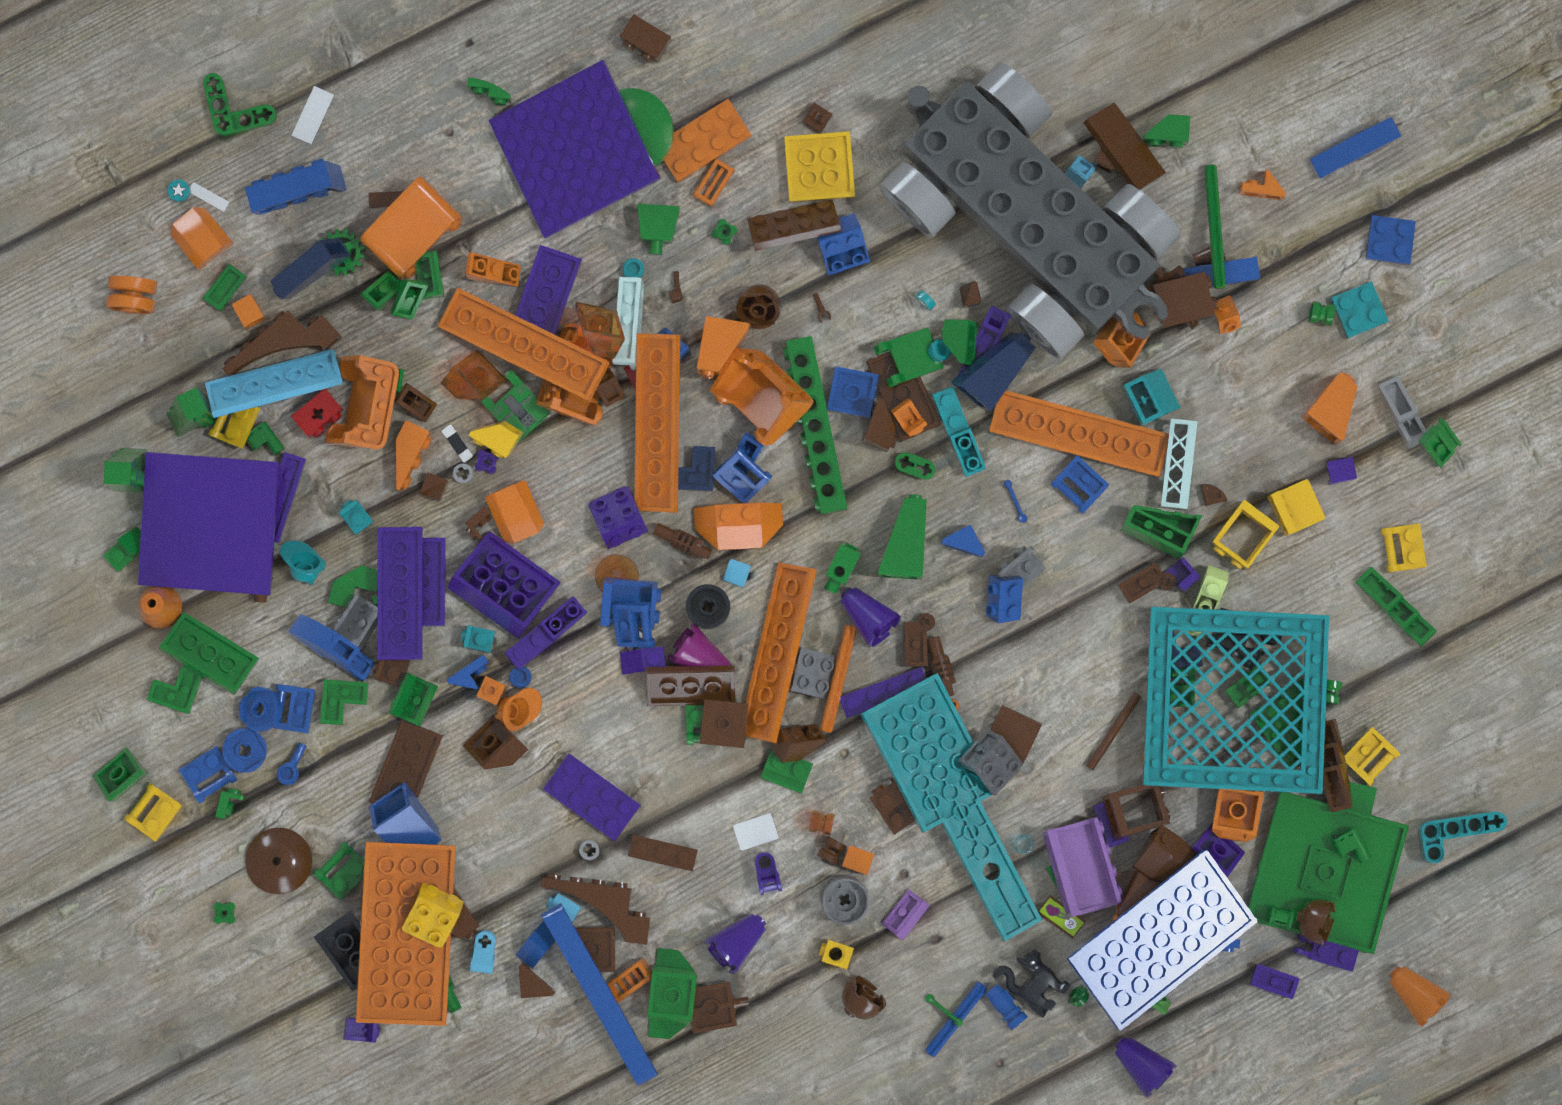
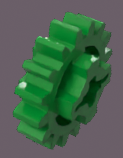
M335 229V235L328 232V239L340 238L349 240L343 244L350 256H352L356 249V256L353 262L351 257L342 262L345 264L344 267H335L328 273L330 274L334 270L336 277H339L340 272H343L344 276L348 277V271L351 270L355 274V267H362V264L359 262L360 259L366 258L365 255L361 254L366 249L364 246H359L362 243L360 238L355 240L356 233L353 232L348 235L347 229H344L343 233Z

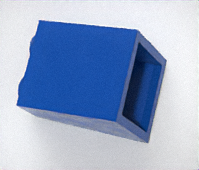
M406 782L369 806L373 829L385 843L437 845L441 841L439 828Z

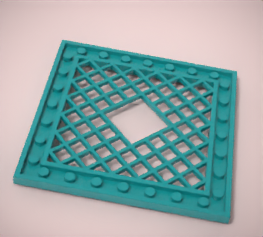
M1150 607L1143 785L1322 794L1329 615ZM1173 630L1180 631L1176 636L1172 638ZM1187 631L1202 633L1194 640ZM1209 632L1225 634L1216 641ZM1183 633L1191 641L1184 650L1175 643V640ZM1231 633L1247 635L1238 642ZM1205 634L1214 643L1206 651L1197 643ZM1253 634L1269 636L1261 643ZM1227 635L1236 644L1228 652L1219 644ZM1276 635L1292 637L1283 644ZM1249 637L1258 644L1250 654L1241 645ZM1299 637H1305V644ZM1271 638L1281 646L1273 654L1263 646ZM1294 639L1303 647L1295 655L1286 647ZM1173 645L1180 653L1171 661ZM1193 645L1202 653L1194 662L1185 653ZM1215 646L1224 654L1216 663L1208 655ZM1238 647L1246 655L1239 664L1230 656ZM1260 648L1269 656L1261 665L1252 657ZM1281 650H1284L1291 657L1283 666L1274 658ZM1303 652L1304 666L1297 659ZM1181 656L1191 664L1183 672L1173 664ZM1204 656L1213 665L1205 673L1196 665ZM1226 658L1235 666L1227 675L1218 666ZM1248 659L1257 667L1249 676L1241 668ZM1271 660L1280 668L1272 676L1263 669ZM1293 661L1302 669L1294 678L1285 670ZM1172 667L1179 676L1170 683ZM1192 667L1201 675L1193 684L1184 676ZM1215 668L1223 676L1216 685L1207 678V675ZM1238 669L1267 702L1235 731L1205 698ZM1259 671L1268 679L1260 687L1251 679ZM1281 672L1290 679L1282 689L1273 680ZM1304 673L1302 688L1296 680ZM1180 678L1190 686L1181 695L1173 687ZM1203 679L1212 687L1204 696L1195 688ZM1270 682L1278 690L1271 699L1262 691ZM1292 683L1301 691L1293 700L1284 692ZM1171 689L1178 698L1169 705ZM1191 690L1200 697L1192 707L1183 698ZM1280 694L1289 702L1281 711L1273 703ZM1303 696L1301 710L1295 702ZM1180 700L1188 708L1181 717L1172 709ZM1202 701L1211 709L1203 718L1194 710ZM1269 704L1278 713L1270 721L1261 713ZM1291 706L1300 714L1292 723L1283 714ZM1170 711L1177 720L1168 728ZM1190 712L1199 720L1191 729L1183 721ZM1214 713L1222 722L1212 730L1205 720ZM1257 715L1266 723L1258 732L1250 725V722ZM1280 716L1288 724L1281 733L1272 725ZM1302 718L1300 733L1294 725ZM1179 722L1188 731L1180 739L1171 731ZM1201 724L1210 732L1203 740H1200L1193 732ZM1223 725L1232 732L1224 742L1215 733ZM1245 726L1255 734L1247 742L1238 735ZM1268 727L1277 735L1269 744L1260 735ZM1290 728L1299 736L1291 745L1283 737ZM1168 733L1176 741L1169 749ZM1190 734L1198 742L1191 751L1182 744V741ZM1212 735L1221 744L1213 752L1204 744ZM1234 736L1243 744L1235 753L1226 745ZM1256 738L1265 745L1258 754L1248 746ZM1279 738L1288 747L1280 755L1271 748ZM1301 741L1299 755L1293 747ZM1178 745L1187 753L1180 761H1177L1170 754ZM1200 746L1209 754L1201 763L1192 754ZM1222 747L1231 755L1223 764L1215 756ZM1245 748L1254 756L1246 765L1237 757ZM1267 749L1276 757L1268 766L1259 758ZM1291 750L1298 760L1289 767L1282 760V757ZM1167 756H1168L1175 764H1167ZM1189 756H1190V758L1197 764V765H1180V764L1183 763ZM1210 758H1213L1219 766L1203 765ZM1235 759L1241 767L1225 766ZM1257 760L1264 769L1248 767ZM1279 761L1287 770L1270 768ZM1300 763V770H1292Z

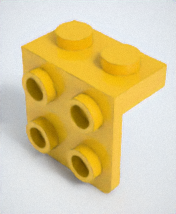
M423 883L416 902L403 924L402 930L441 948L460 915L464 901L455 895H449L433 885Z

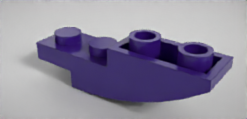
M572 596L540 622L531 632L508 649L504 655L519 671L559 639L588 612Z

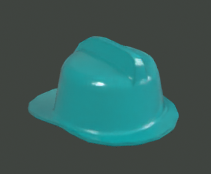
M287 541L280 548L281 557L289 565L291 576L297 581L313 585L319 573L324 571L326 567L325 561L304 542Z

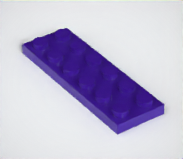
M378 527V661L423 660V527Z

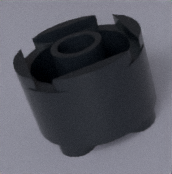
M704 584L690 592L686 601V612L694 625L701 629L712 630L722 626L728 619L730 601L725 591L720 587ZM704 602L714 604L712 612L709 613L707 610H702L705 607Z

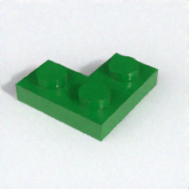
M182 665L175 686L154 679L147 700L190 714L203 676Z
M324 679L320 724L343 725L345 703L367 705L369 683Z

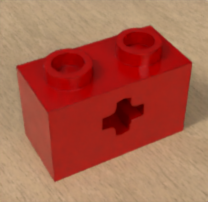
M323 389L291 417L311 439L313 436L315 438L319 437L325 431L324 427L330 422L334 424L341 419V413L344 410L328 390ZM316 411L323 412L321 420L318 418L314 419Z

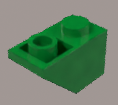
M1168 114L1144 135L1143 142L1148 143L1150 147H1161V144H1169L1170 148L1181 149L1183 146H1187L1189 142L1190 116Z

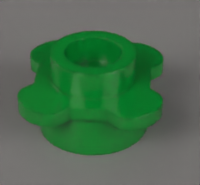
M720 219L716 229L712 230L711 235L714 239L718 238L724 245H729L732 236L737 233V227L735 225L731 226L725 219Z
M216 902L213 906L215 910L213 921L216 924L221 922L233 924L235 922V904L233 902L228 904Z
M1082 985L1075 987L1069 995L1068 1003H1072L1073 1006L1082 1007L1089 999L1088 989Z

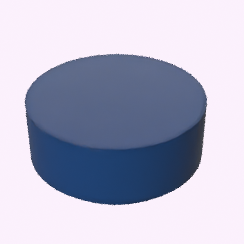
M526 667L521 668L519 671L513 668L509 674V680L516 688H525L530 684L532 675Z

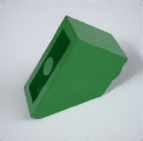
M944 319V326L941 331L944 344L960 364L970 366L975 361L978 323L970 320Z

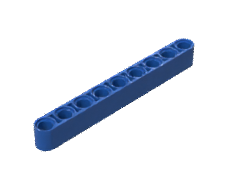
M560 903L542 913L541 916L637 1085L639 1086L657 1076L656 1069L562 904Z

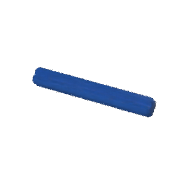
M977 982L954 1011L953 1015L964 1020L986 992V986L981 982ZM951 1018L947 1020L925 1049L930 1056L935 1057L958 1028Z

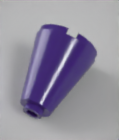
M849 587L841 595L842 606L869 647H875L890 635L888 631L891 627L896 628L901 620V616L897 612L857 587L853 589Z
M750 914L708 937L704 944L710 945L707 949L713 958L723 968L726 965L731 968L728 972L734 975L766 931L764 927L766 923L758 914L756 916Z
M1123 1037L1115 1045L1117 1049L1115 1052L1116 1056L1147 1099L1153 1095L1151 1091L1154 1088L1158 1090L1174 1072L1173 1069L1177 1068L1174 1062L1131 1037L1127 1040Z

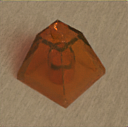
M576 302L575 307L583 335L594 355L615 359L625 341L617 310Z
M476 349L452 367L441 384L456 399L482 401L508 380Z

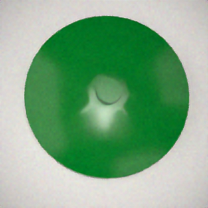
M636 88L620 89L619 92L655 167H657L668 155L673 143L674 125L672 117L662 101L652 93Z

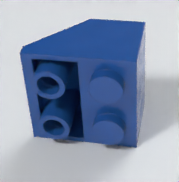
M855 213L838 218L841 232L816 237L828 275L870 262L862 229Z

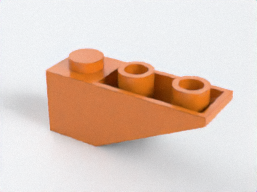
M405 420L396 438V489L399 492H402L403 488L408 489L412 481L410 475L413 469L417 470L421 464L422 458L420 455L423 449L427 450L432 442L429 431L408 420Z

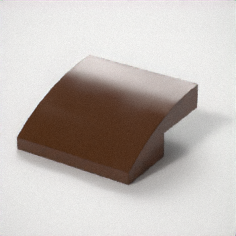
M1002 705L990 730L1003 736L1024 764L1042 723Z

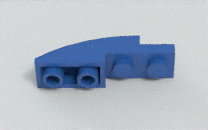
M303 614L299 615L288 633L323 658H329L361 682L366 679L375 666L374 661L359 651L361 648L332 629Z

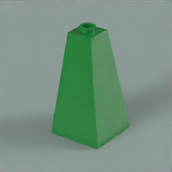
M909 494V498H904L877 572V577L921 580L923 578L927 499H922V495Z

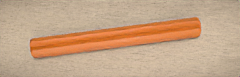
M853 625L844 626L820 725V730L823 732L831 733L833 731L857 628Z

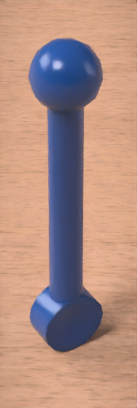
M1005 480L1004 487L1008 488L1019 514L1018 520L1024 523L1027 521V516L1023 514L1011 487L1012 481Z

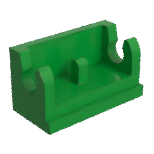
M437 251L426 252L416 262L417 280L428 283V288L422 300L445 297Z

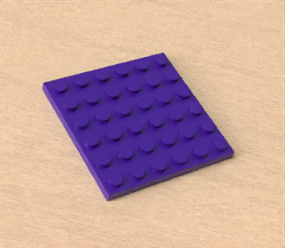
M605 60L589 66L488 120L540 231L546 239L661 179Z

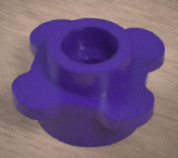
M480 450L477 453L478 459L475 469L479 472L483 470L488 471L489 474L495 473V464L499 457L493 453Z

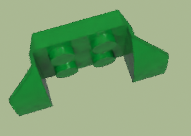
M657 948L656 966L652 970L648 1020L650 1022L648 1037L671 1039L693 1020L698 975L679 950Z

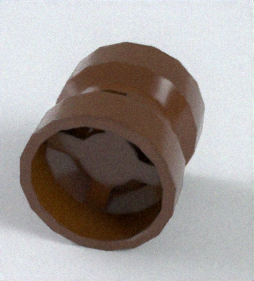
M827 836L824 840L825 845L819 850L817 856L836 865L839 861L838 856L844 851L846 845ZM828 847L835 849L836 852L828 849Z

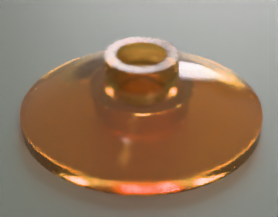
M620 554L609 555L597 565L595 581L598 588L603 592L605 577L639 580V571L636 564L627 556ZM620 571L622 575L615 577L613 573Z

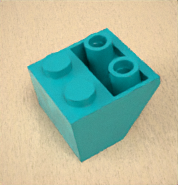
M1162 368L1145 374L1122 386V390L1141 427L1181 408Z

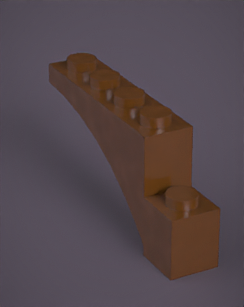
M289 310L285 313L282 311L274 317L273 320L275 322L269 327L264 326L257 333L258 337L254 341H247L240 348L241 352L237 356H230L224 362L225 366L222 370L228 376H232L256 360L285 350L322 348L327 351L342 336L323 315L320 317L315 316L307 324L309 327L305 329Z
M548 874L547 878H542L541 887L571 894L602 912L621 931L625 937V942L647 945L651 917H646L645 912L633 911V915H629L632 888H627L628 883L614 882V886L605 885L604 880L592 879V883H585L583 878L570 877V881L561 880V875Z

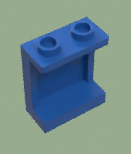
M605 577L600 626H609L610 623H614L611 605L614 602H650L651 630H654L655 623L659 624L660 610H656V602H661L662 589H658V582ZM636 612L638 625L642 626L640 612Z

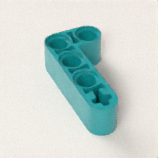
M1485 812L1423 822L1418 827L1422 859L1427 863H1439L1445 856L1443 840L1501 831L1507 825V818L1501 812ZM1494 817L1500 820V823H1497L1496 826L1494 824L1485 825L1484 822L1493 820ZM1473 818L1478 822V828L1475 831L1470 830L1468 826L1469 821ZM1449 822H1453L1456 825V831L1453 834H1449L1446 830ZM1428 825L1434 828V835L1430 838L1424 833V829ZM1432 847L1438 851V856L1434 860L1428 856V851Z

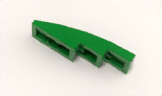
M1370 567L1356 581V584L1420 647L1437 632L1420 615V612L1406 601L1403 595L1373 567Z

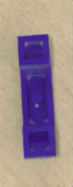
M991 306L976 338L975 361L999 342L1011 317L1010 314ZM962 365L958 375L962 371H964L968 366Z

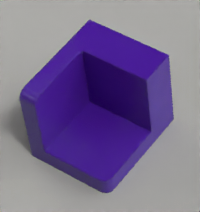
M1353 457L1327 462L1330 478L1328 485L1357 479Z
M1184 557L1165 572L1175 576V586L1181 593L1200 578L1199 574Z

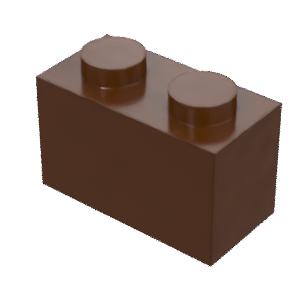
M633 14L622 31L620 40L622 45L628 50L633 51L635 49L641 53L640 56L646 61L658 63L671 43V36Z

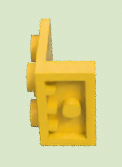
M1308 479L1267 496L1285 537L1326 518Z

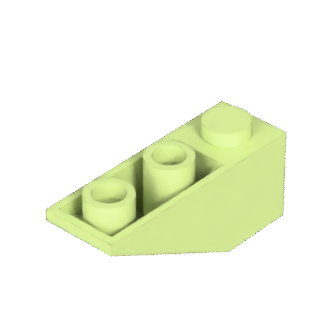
M1208 565L1192 609L1217 610L1228 583L1229 572ZM1187 631L1189 634L1197 637L1202 633L1196 631Z

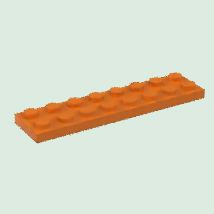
M458 287L437 326L588 402L591 401L610 364L609 361Z
M637 333L634 501L639 511L678 512L680 335Z
M1007 390L995 406L989 428L990 433L1078 455L1083 458L1158 478L1161 475L1169 440V434Z
M778 562L745 704H749L745 737L772 743L777 742L816 576V569Z

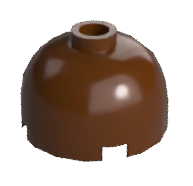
M755 284L749 286L741 293L736 306L737 315L741 322L750 323L751 328L765 329L771 327L780 316V298L776 291L767 285Z
M1317 899L1306 904L1304 910H1299L1296 922L1300 923L1301 934L1308 941L1323 946V941L1326 942L1328 940L1334 919H1331V912L1335 913L1336 904L1328 900Z
M859 975L856 978L853 976L846 983L841 996L845 1012L852 1018L856 1017L863 1020L877 1016L886 1007V1001L882 994L879 997L874 992L877 990L875 985Z

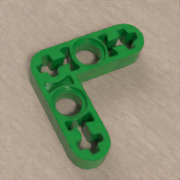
M210 73L205 76L203 86L213 127L219 135L230 136L270 126L276 122L277 113L270 105H260L231 113L225 84L221 76L216 73ZM214 78L219 82L216 84L217 92H222L223 94H215L210 97V94H214V90L208 84ZM217 99H222L225 102L224 108L219 111L215 110L213 102ZM265 110L272 113L269 116V120L266 121L264 117L258 118L259 123L256 124L254 112H256L257 116L264 115ZM215 115H223L227 124L230 123L226 127V131L218 128L222 123L220 117L215 118ZM249 115L251 123L248 126H241L239 123L241 116Z

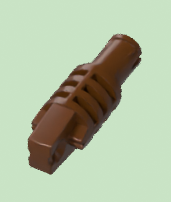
M660 523L654 529L653 535L670 542L671 547L693 558H697V556L705 559L710 558L713 550L704 546L703 540L680 529L675 531Z
M940 636L929 638L927 641L932 656L930 664L933 675L938 673L949 696H954L952 684L956 683L950 658L944 653Z

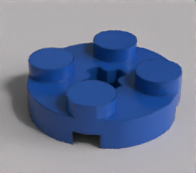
M255 687L248 691L250 693L242 698L239 705L241 721L245 722L246 726H248L247 728L252 731L265 732L277 727L282 713L280 695L269 688ZM261 704L264 707L262 714L257 712V708L261 707Z
M242 728L231 732L224 741L223 759L230 769L238 773H251L260 768L266 758V742L256 731ZM241 745L251 748L248 752L249 756L239 755L238 752L241 751Z

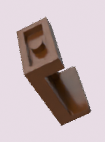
M1204 271L1151 284L1153 293L1163 300L1167 308V318L1164 321H1160L1163 328L1215 315L1214 309H1217L1215 296H1211L1209 288L1212 287L1210 275H1206Z

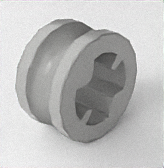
M458 464L453 470V476L459 483L470 482L474 475L473 469L468 464ZM462 467L464 470H469L468 478L465 480L457 475V472L460 473L458 470Z
M591 840L584 841L579 849L581 857L586 861L596 859L599 855L597 843ZM588 844L592 848H596L595 854L592 853L593 856L588 857L587 853H583V848H587L586 845Z

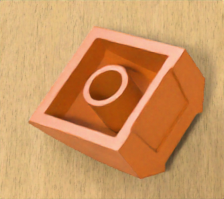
M193 207L172 224L171 237L199 271L222 251L234 244L205 208Z
M1134 310L1133 316L1136 323L1146 326ZM1112 317L1101 329L1093 345L1103 354L1108 363L1118 368H1131L1147 339H1137L1130 336L1124 331L1120 323Z
M526 480L517 482L485 497L505 542H519L539 533L544 525Z
M1217 789L1212 831L1219 838L1241 842L1255 839L1264 792Z

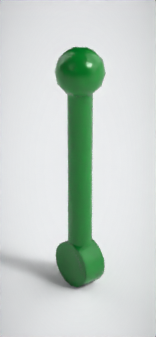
M932 994L926 996V1001L929 1004L933 1003L950 1017L956 1026H962L963 1020L961 1018H957L935 1000Z

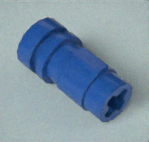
M999 984L985 994L996 1011L1002 1015V1020L1008 1023L1007 1026L1011 1031L1028 1018L1024 1011H1020L1021 1007L1014 1004L1013 1001L1015 999L1007 989L1003 990Z

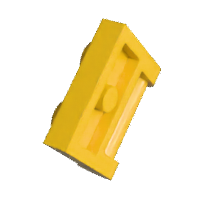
M254 407L233 413L224 434L220 432L228 414L217 417L213 428L209 430L207 435L243 449L260 408Z
M1420 523L1380 529L1381 536H1384L1388 560V566H1386L1387 573L1427 567ZM1392 534H1398L1403 564H1397Z
M1370 727L1345 754L1346 765L1368 786H1371L1378 774L1393 759H1397L1400 753L1373 727ZM1384 748L1387 753L1366 773L1363 770L1365 766Z
M149 782L146 792L130 814L127 813L123 819L157 842L183 805ZM155 794L159 797V800L143 822H140L137 819Z

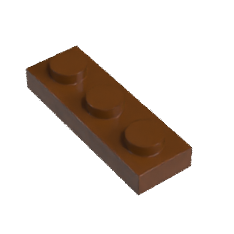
M633 835L628 856L693 871L698 850Z

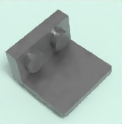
M1024 546L1013 555L1015 558L1013 562L1010 563L1007 560L996 570L998 572L996 577L1000 579L1019 575L1023 578L1024 588L1043 572L1046 567L1032 552L1034 550L1032 546L1028 549Z
M799 647L789 691L827 699L837 657Z
M986 729L958 760L962 767L976 773L985 787L994 796L999 793L1023 766L1022 761L1004 737L989 729Z

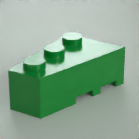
M197 387L177 396L172 403L173 406L169 408L170 411L167 412L177 437L200 426L202 429L214 424L213 420L217 419V417L213 418L207 395Z
M1133 505L1120 531L1180 560L1203 515H1189L1177 511L1169 512L1157 508Z

